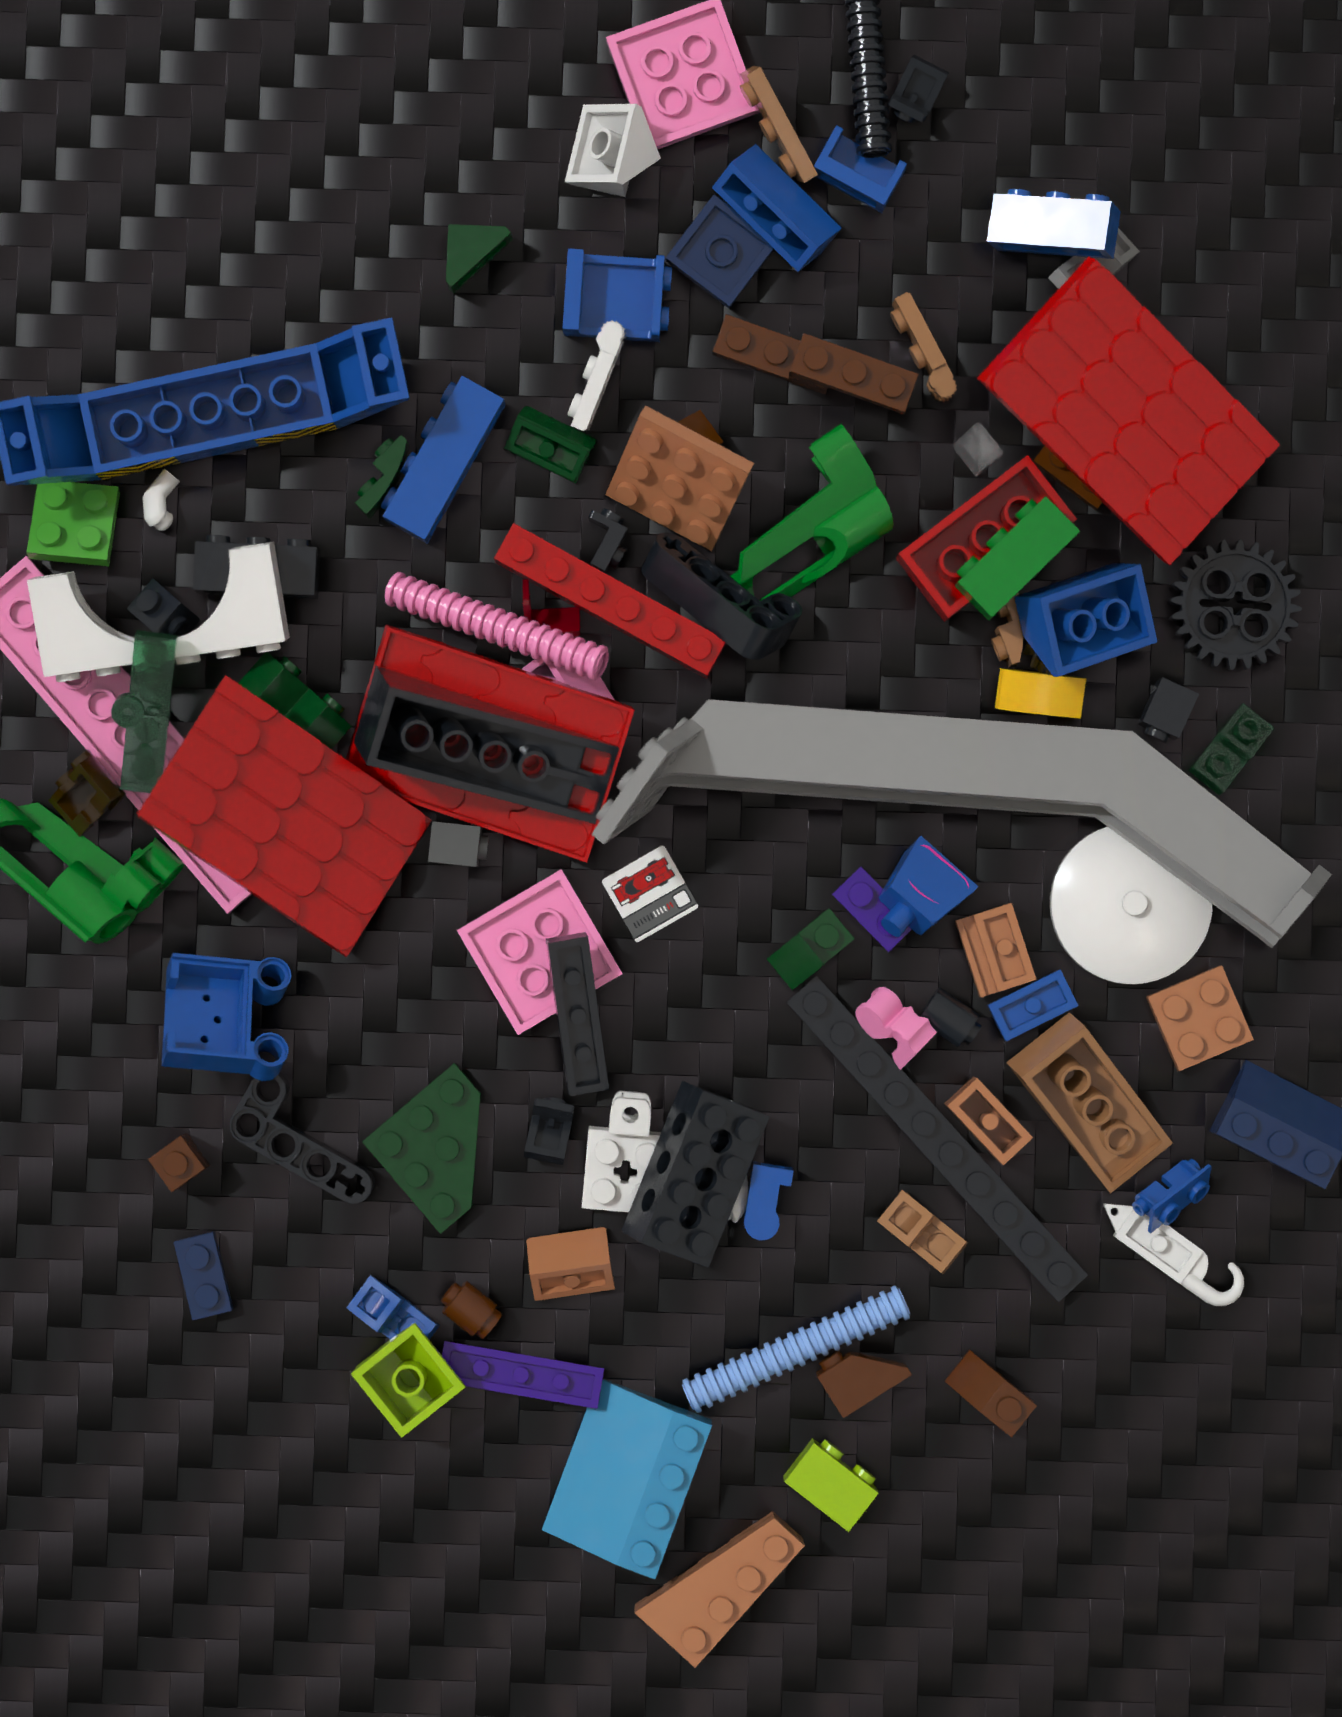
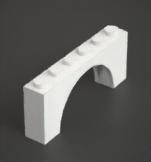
M274 542L230 549L228 583L216 610L196 630L180 637L166 640L135 638L119 632L106 624L85 601L77 584L74 571L38 576L27 580L44 677L56 675L57 682H66L80 679V672L96 670L97 676H106L121 673L120 666L136 664V670H147L161 667L160 660L176 658V664L179 665L201 661L200 654L216 652V658L220 659L241 655L240 648L256 646L257 653L281 649L280 642H285L290 636Z

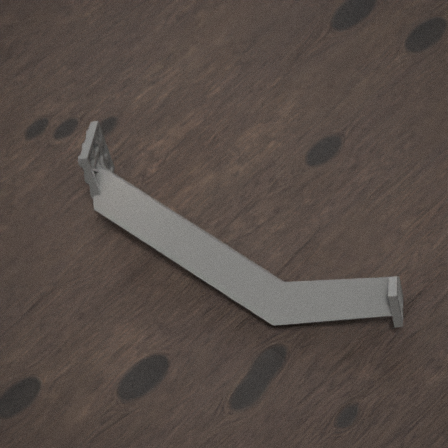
M709 699L691 719L688 720L686 717H683L673 730L668 727L657 740L653 737L648 741L638 755L642 762L636 771L631 768L620 780L617 788L621 792L615 801L609 799L599 810L596 818L600 822L592 832V835L601 843H607L652 811L669 786L1095 817L1271 948L1282 938L1332 875L1321 865H1318L1313 873H1310L1133 731Z

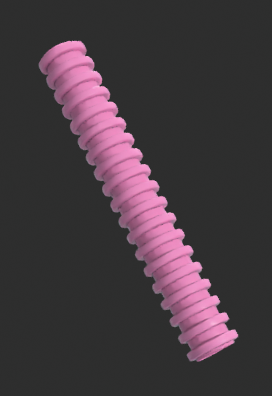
M402 572L395 573L386 586L385 603L387 606H397L398 610H408L409 614L412 615L419 613L420 618L428 619L430 617V620L434 623L441 621V624L445 627L452 626L454 630H463L467 635L474 634L478 639L486 637L489 643L497 642L498 646L502 648L508 646L509 650L513 652L519 650L524 656L531 654V657L535 660L542 658L546 664L553 662L557 668L565 666L568 672L576 670L579 676H586L588 674V678L593 681L600 678L607 667L609 660L607 646L599 645L597 647L595 642L588 641L586 643L582 637L574 639L571 633L563 635L560 629L554 628L551 630L549 625L543 624L540 626L538 621L532 620L529 622L527 617L520 616L518 618L516 613L513 612L506 614L505 609L497 608L495 610V607L491 604L484 606L480 600L473 601L471 597H462L458 592L451 593L447 588L439 589L436 584L428 586L427 581H417L416 577H406L405 573Z

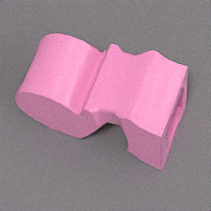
M885 987L876 988L872 992L871 998L867 1002L860 1004L855 1011L860 1026L873 1039L894 1038L898 1042L892 1056L900 1070L937 1033L931 1026L928 1018L918 1016L911 1006L903 1007L898 996Z

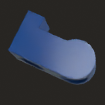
M753 1161L744 1213L745 1229L752 1238L767 1240L777 1233L779 1216L776 1212L779 1188L780 1185L791 1186L794 1172L792 1167Z

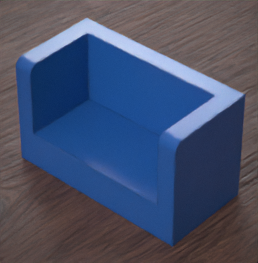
M836 125L814 164L818 174L815 177L882 213L905 173L907 163L900 160L898 165L883 157L864 158L856 153V148L860 145L844 137V129Z

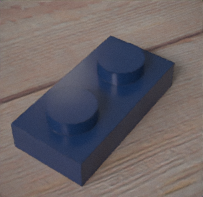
M215 1231L174 1241L192 1321L234 1310Z

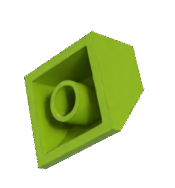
M413 1323L357 1365L351 1373L401 1438L466 1387L416 1323Z

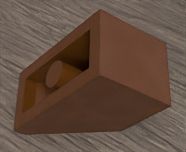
M970 1349L944 1380L1010 1437H1013L1037 1407L1030 1397Z
M840 1350L819 1362L821 1369L816 1371L819 1381L843 1418L912 1375L905 1363L848 1351L842 1355Z

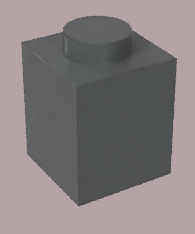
M432 821L428 862L479 868V860H487L489 836L482 835L483 828L480 826Z

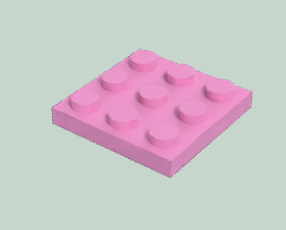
M707 0L606 37V42L629 104H637L642 107L657 149L760 113L756 105L753 107L749 106L740 90V85L744 84L740 73L744 72L746 68L721 0Z
M562 869L457 930L517 1035L556 1013L546 944L547 938L582 932L587 933L595 990L623 974Z

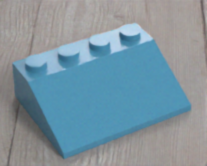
M603 1379L598 1409L588 1407L586 1409L542 1530L615 1565L655 1579L709 1436L712 1419Z

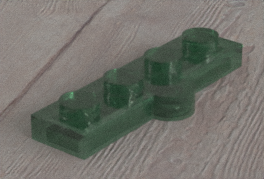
M137 630L135 633L130 692L119 695L111 709L114 722L126 728L120 790L150 793L164 772L178 635Z

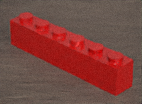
M515 523L512 524L494 557L496 564L523 579H529V582L579 608L581 611L705 679L708 678L726 645L713 632Z

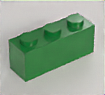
M1046 496L1038 504L1033 499L1026 503L1015 514V517L1020 521L1009 532L1002 527L986 543L991 550L980 561L973 555L956 572L961 579L956 583L955 587L988 621L1080 532Z

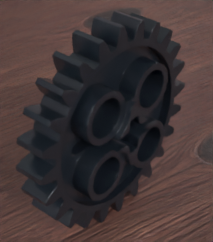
M1242 539L1236 541L1233 550H1230L1226 540L1221 541L1217 554L1210 545L1203 548L1205 560L1195 554L1189 559L1194 569L1180 568L1179 573L1186 581L1172 583L1171 587L1181 594L1178 597L1169 599L1168 602L1173 606L1179 607V612L1169 617L1170 620L1181 621L1183 625L1174 633L1175 636L1187 634L1190 638L1183 648L1187 650L1195 645L1200 649L1196 657L1198 661L1207 656V654L1211 655L1212 668L1217 667L1221 660L1224 659L1227 671L1234 670L1237 660H1240L1244 670L1250 669L1252 664L1251 657H1254L1260 665L1266 663L1265 651L1274 656L1279 655L1281 652L1276 641L1285 644L1289 643L1292 639L1284 631L1285 628L1295 629L1299 625L1295 620L1289 618L1290 614L1302 611V607L1291 604V599L1301 594V591L1296 589L1289 590L1287 584L1295 579V575L1283 576L1280 573L1285 567L1286 561L1284 560L1273 565L1271 563L1274 554L1272 549L1263 556L1258 555L1259 543L1255 542L1248 551H1245ZM1209 574H1219L1225 580L1226 587L1222 594L1212 593L1208 589L1206 581ZM1256 576L1264 581L1266 590L1262 597H1256L1249 593L1247 581L1250 577ZM1237 596V603L1269 604L1270 610L1262 611L1244 608L1234 615L1233 608L1202 607L1199 601L1205 599L1224 603ZM1207 614H1216L1223 621V629L1220 634H1211L1204 627V619ZM1247 617H1257L1262 622L1263 632L1260 637H1252L1247 634L1244 627Z

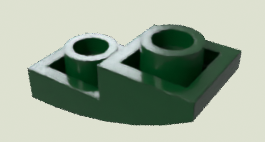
M402 435L395 441L390 437L375 451L374 455L377 459L373 462V465L383 476L378 481L372 477L357 492L360 498L355 504L369 519L379 510L391 487H395L401 475V469L407 459L410 447Z

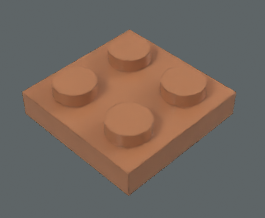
M1222 965L1146 996L1177 1071L1184 1070L1254 1040Z

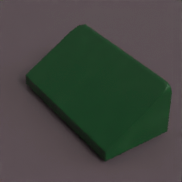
M524 406L516 418L504 449L577 483L597 440L538 410Z

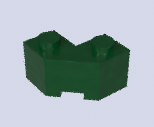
M265 652L238 684L332 749L352 727L351 724L340 716L345 708L329 694H326L321 699L297 677L302 671L288 658L283 656L278 661L271 654Z

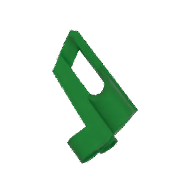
M0 798V827L22 825L68 865L48 888L0 846V869L85 943L91 940L94 944H100L123 932L133 922L137 914L148 908L160 896L185 865L178 856L158 839L154 838L153 842L143 850L141 848L135 850L130 860L123 866L83 835L79 837L71 826L40 803L16 806L14 803Z

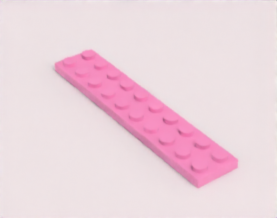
M25 556L0 578V650L84 748L90 750L119 784L133 805L140 810L185 738L123 666H120L121 673L106 676H97L96 670L80 672V679L66 682H57L56 675L44 677L27 580L45 575L28 556ZM156 830L227 914H230L252 895Z

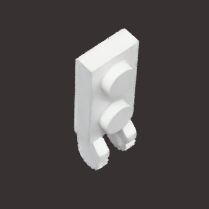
M607 321L606 324H603L602 331L598 333L596 340L600 347L598 357L590 356L582 378L588 380L583 395L575 394L568 411V416L573 417L571 426L582 431L590 430L624 343L625 328L617 321Z

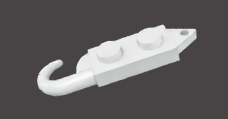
M1104 1204V1208L1115 1230L1114 1237L1204 1302L1213 1306H1227L1234 1303L1241 1296L1244 1288V1276L1240 1268L1233 1262L1228 1264V1269L1233 1274L1234 1283L1228 1291L1219 1292L1203 1281L1207 1273L1208 1257L1202 1249L1168 1225L1165 1226L1163 1224L1152 1233H1149L1150 1218L1146 1214L1139 1216L1132 1206ZM1112 1208L1117 1209V1213L1115 1215L1111 1214Z

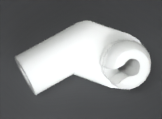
M166 469L160 473L143 495L144 519L149 526H154L159 531L168 529L173 522V515L167 511L166 498L180 482Z

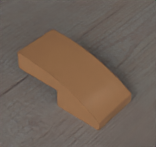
M904 1190L898 1194L877 1220V1222L942 1274L946 1272L968 1244L966 1240Z

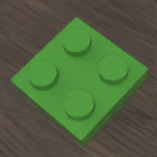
M76 482L37 484L26 552L28 558L109 567L120 498L119 487Z

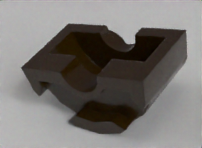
M90 750L80 754L70 764L72 769L55 782L59 788L48 800L79 837L95 826L93 823L107 811V808L112 811L126 796V793Z

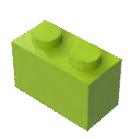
M812 1438L784 1474V1482L849 1532L879 1494L877 1487L873 1485L876 1478L859 1464H856L853 1469L841 1460L844 1453L828 1440L824 1439L820 1444Z

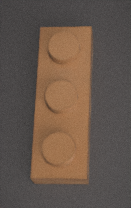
M752 66L740 73L744 84L740 85V90L750 107L755 105L758 107L763 117V120L759 121V125L770 143L776 141L783 155L778 157V160L784 172L790 178L795 176L797 181L803 183L817 176L818 174L761 67Z

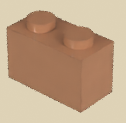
M974 1076L944 1103L1003 1166L1033 1138L983 1083Z

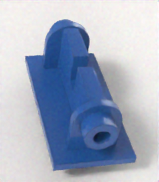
M1194 1159L1182 1160L1162 1175L1161 1181L1169 1189L1164 1188L1159 1182L1155 1181L1135 1196V1202L1132 1203V1207L1139 1216L1146 1214L1150 1218L1149 1233H1152L1163 1224L1165 1226L1171 1224L1183 1208L1191 1202L1194 1204L1198 1203L1206 1196L1210 1189L1211 1165L1208 1164L1201 1169Z

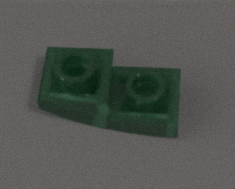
M1242 703L1188 771L1220 796L1225 792L1244 765L1255 755L1274 730V727Z

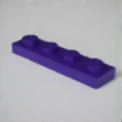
M444 1341L442 1357L466 1387L598 1409L605 1368Z

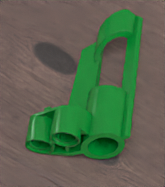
M839 424L812 442L808 447L814 454V457L811 458L813 463L829 484L740 552L739 570L730 575V577L754 596L753 577L813 537L824 557L761 598L760 601L776 593L792 597L893 529V517L886 498L877 487L873 472L861 451L842 424Z

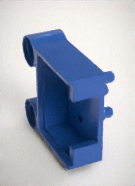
M172 953L166 971L162 1066L250 1074L260 1081H270L276 1078L287 1059L289 1052L288 1044L284 1038L272 1032L263 1033L255 1041H250L252 998L257 1003L265 1006L278 1003L284 996L291 980V969L288 964L276 957L253 961ZM266 976L272 977L277 981L278 986H268L261 978ZM262 1051L269 1052L276 1061L266 1062L260 1058L258 1053Z

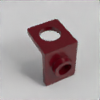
M529 579L522 580L524 617H527L529 622L535 620L539 622L540 626L543 624L549 625L551 630L554 628L560 629L563 635L565 633H571L574 637L580 635L579 608L531 610Z

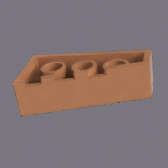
M772 1511L730 1539L727 1544L699 1560L690 1569L665 1583L656 1592L637 1602L634 1613L696 1668L805 1546L803 1538Z

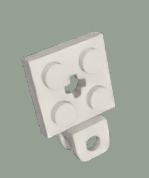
M618 1091L611 1105L609 1128L589 1126L582 1208L629 1212L661 1132L650 1131L651 1100L647 1093ZM628 1107H633L638 1113L628 1115L624 1110ZM625 1160L630 1161L632 1169H637L636 1176H630L628 1181L621 1180L620 1175L614 1173V1167H621L622 1161Z

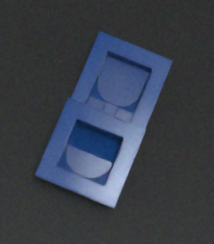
M372 1275L368 1277L346 1307L376 1332L382 1333L389 1339H392L410 1325L416 1323L430 1340L440 1326L431 1317Z

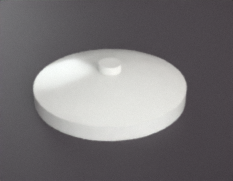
M1109 827L1099 829L1087 835L1067 853L1056 871L1051 886L1050 914L1053 928L1060 944L1074 962L1084 970L1101 979L1115 983H1148L1176 972L1200 948L1208 932L1212 916L1213 904Z

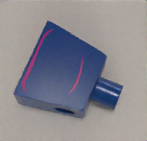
M920 836L904 852L879 895L880 901L890 909L881 920V924L889 934L895 937H900L908 926L915 933L922 935L960 905L978 886L927 840Z

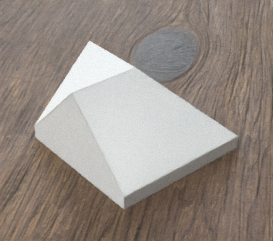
M637 104L583 105L565 182L570 185L625 197L629 180L661 159L642 107Z

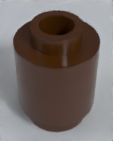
M467 1280L461 1286L454 1282L440 1300L445 1304L442 1310L445 1316L471 1336L476 1334L481 1339H484L502 1316V1313L496 1309L497 1304Z

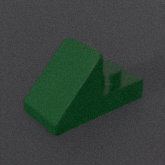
M828 908L769 956L767 960L791 990H793L852 942L854 937L831 909Z

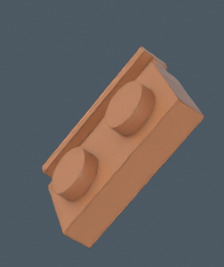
M1012 903L955 921L980 998L1037 980Z

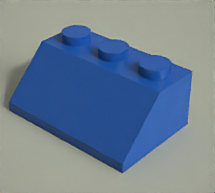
M1112 563L1014 596L1022 634L1053 677H1059L1157 643L1141 564Z

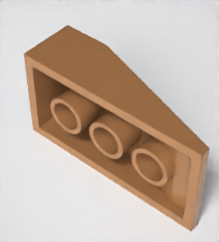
M1070 1012L1006 1062L1110 1194L1173 1144L1088 1029Z

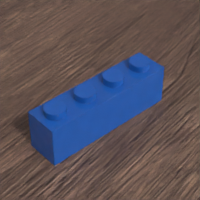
M464 376L460 377L457 384L451 381L440 400V403L445 405L437 419L431 417L428 420L420 438L425 440L418 454L414 452L409 454L401 469V473L405 475L398 489L391 487L381 505V508L386 510L383 514L385 521L426 544L429 543L506 406L505 400L502 397Z

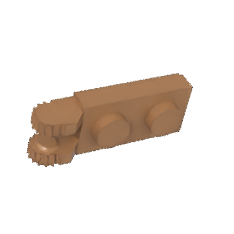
M906 292L894 299L892 306L895 310L890 312L891 318L899 333L907 332L913 343V346L909 348V352L919 369L926 368L929 374L926 387L933 394L934 400L942 401L943 403L945 401L948 402L949 398L952 399V395L957 390L956 380H953L954 376L912 295Z

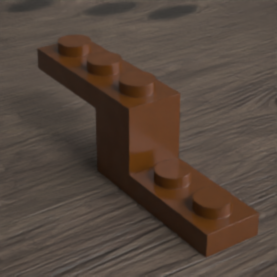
M727 314L712 353L715 356L825 395L827 389L831 388L901 414L905 413L918 374L805 333H803L800 341Z

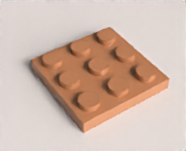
M645 406L638 417L605 495L712 551L754 463Z

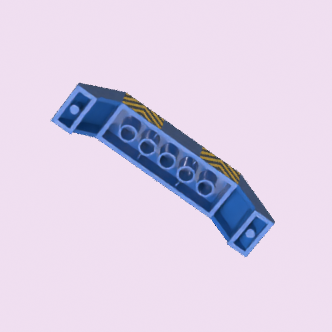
M387 318L354 325L349 330L310 345L87 393L41 397L25 396L0 402V458L6 485L105 480L337 430L407 401L410 397L393 319Z

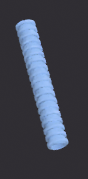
M894 1285L891 1287V1292L885 1293L883 1290L879 1292L880 1296L875 1299L873 1296H869L867 1298L868 1302L864 1304L858 1301L855 1308L851 1309L850 1306L844 1308L845 1312L841 1314L838 1311L833 1312L834 1317L827 1319L826 1316L822 1317V1322L816 1324L815 1321L811 1322L810 1328L804 1329L802 1326L798 1328L799 1332L794 1335L792 1332H788L787 1338L783 1340L781 1337H777L774 1344L770 1345L769 1342L763 1344L764 1348L760 1350L757 1347L752 1348L753 1353L749 1355L743 1352L738 1360L732 1357L727 1365L721 1362L717 1364L718 1369L712 1371L711 1368L706 1369V1374L702 1376L700 1373L694 1374L695 1379L691 1381L688 1378L683 1379L682 1387L692 1410L699 1413L702 1411V1406L707 1405L710 1408L716 1400L720 1403L724 1402V1397L729 1394L733 1398L738 1390H742V1392L748 1391L747 1386L753 1384L754 1387L760 1385L759 1381L763 1379L766 1382L771 1381L770 1376L774 1374L777 1377L782 1376V1371L785 1369L791 1372L794 1370V1365L800 1364L802 1367L806 1365L805 1361L810 1358L812 1361H816L817 1355L821 1353L823 1356H827L830 1349L834 1348L835 1351L841 1349L839 1345L844 1343L847 1346L852 1345L851 1340L857 1338L861 1341L864 1339V1334L869 1333L872 1336L875 1334V1329L881 1328L883 1331L887 1329L886 1325L891 1322L893 1325H897L898 1319L902 1317L904 1320L910 1319L909 1314L911 1313L900 1289Z

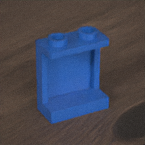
M568 249L563 314L564 336L597 338L598 333L602 331L603 324L612 320L619 322L625 328L626 334L623 340L660 342V331H668L670 307L662 306L663 291H671L672 267H665V255H657L656 259L589 255L584 254L583 249Z

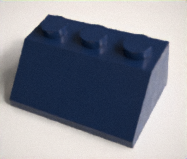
M1245 1060L1209 1132L1317 1187L1326 1189L1342 1158V1108Z

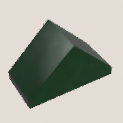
M448 224L446 265L448 289L453 294L457 292L513 241L511 232L505 226Z

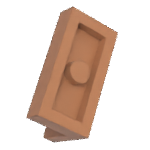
M605 1227L531 1237L526 1240L529 1274L535 1301L615 1289Z

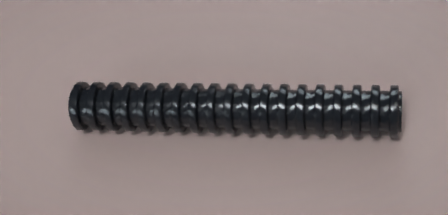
M845 0V7L849 8L845 15L846 19L850 21L847 23L846 28L851 33L847 40L852 45L848 53L849 56L853 57L849 65L854 70L850 78L855 82L851 90L852 93L856 94L852 99V103L857 107L853 111V115L858 119L854 124V128L859 131L855 136V140L857 143H860V146L856 148V153L864 158L882 157L892 152V145L888 143V140L891 139V132L887 131V128L890 127V120L886 118L889 115V107L885 106L888 102V95L884 93L887 90V83L883 81L886 78V70L882 69L885 65V58L881 56L884 53V46L880 44L883 41V33L879 32L882 28V21L878 19L881 16V9L877 7L880 4V0Z

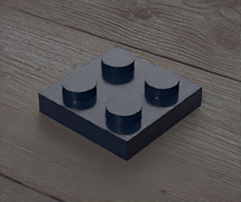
M714 194L666 256L665 261L730 309L775 249L732 207Z

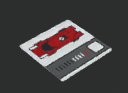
M665 846L656 848L602 879L605 889L636 942L645 939L698 908L697 902Z

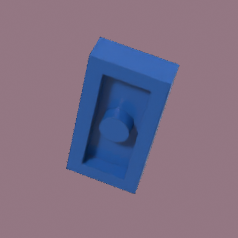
M1061 969L987 1006L1004 1041H1008L1079 1005Z

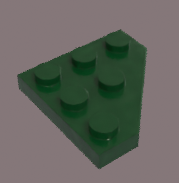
M456 1063L452 1064L362 1141L440 1234L471 1209L473 1202L481 1092Z

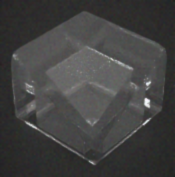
M978 422L958 439L953 446L954 450L976 477L997 462L1003 455L1002 449L983 425Z

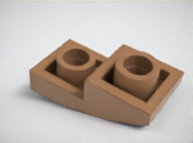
M1014 597L997 612L1000 618L1006 616L1008 623L998 626L994 630L997 637L991 639L998 660H1006L1008 667H1012L1020 662L1023 648V634Z

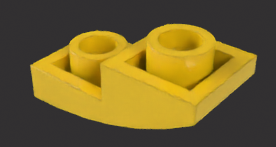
M1000 668L995 708L1081 719L1086 678L1067 675L1053 677L1052 674L1047 675L1036 671Z

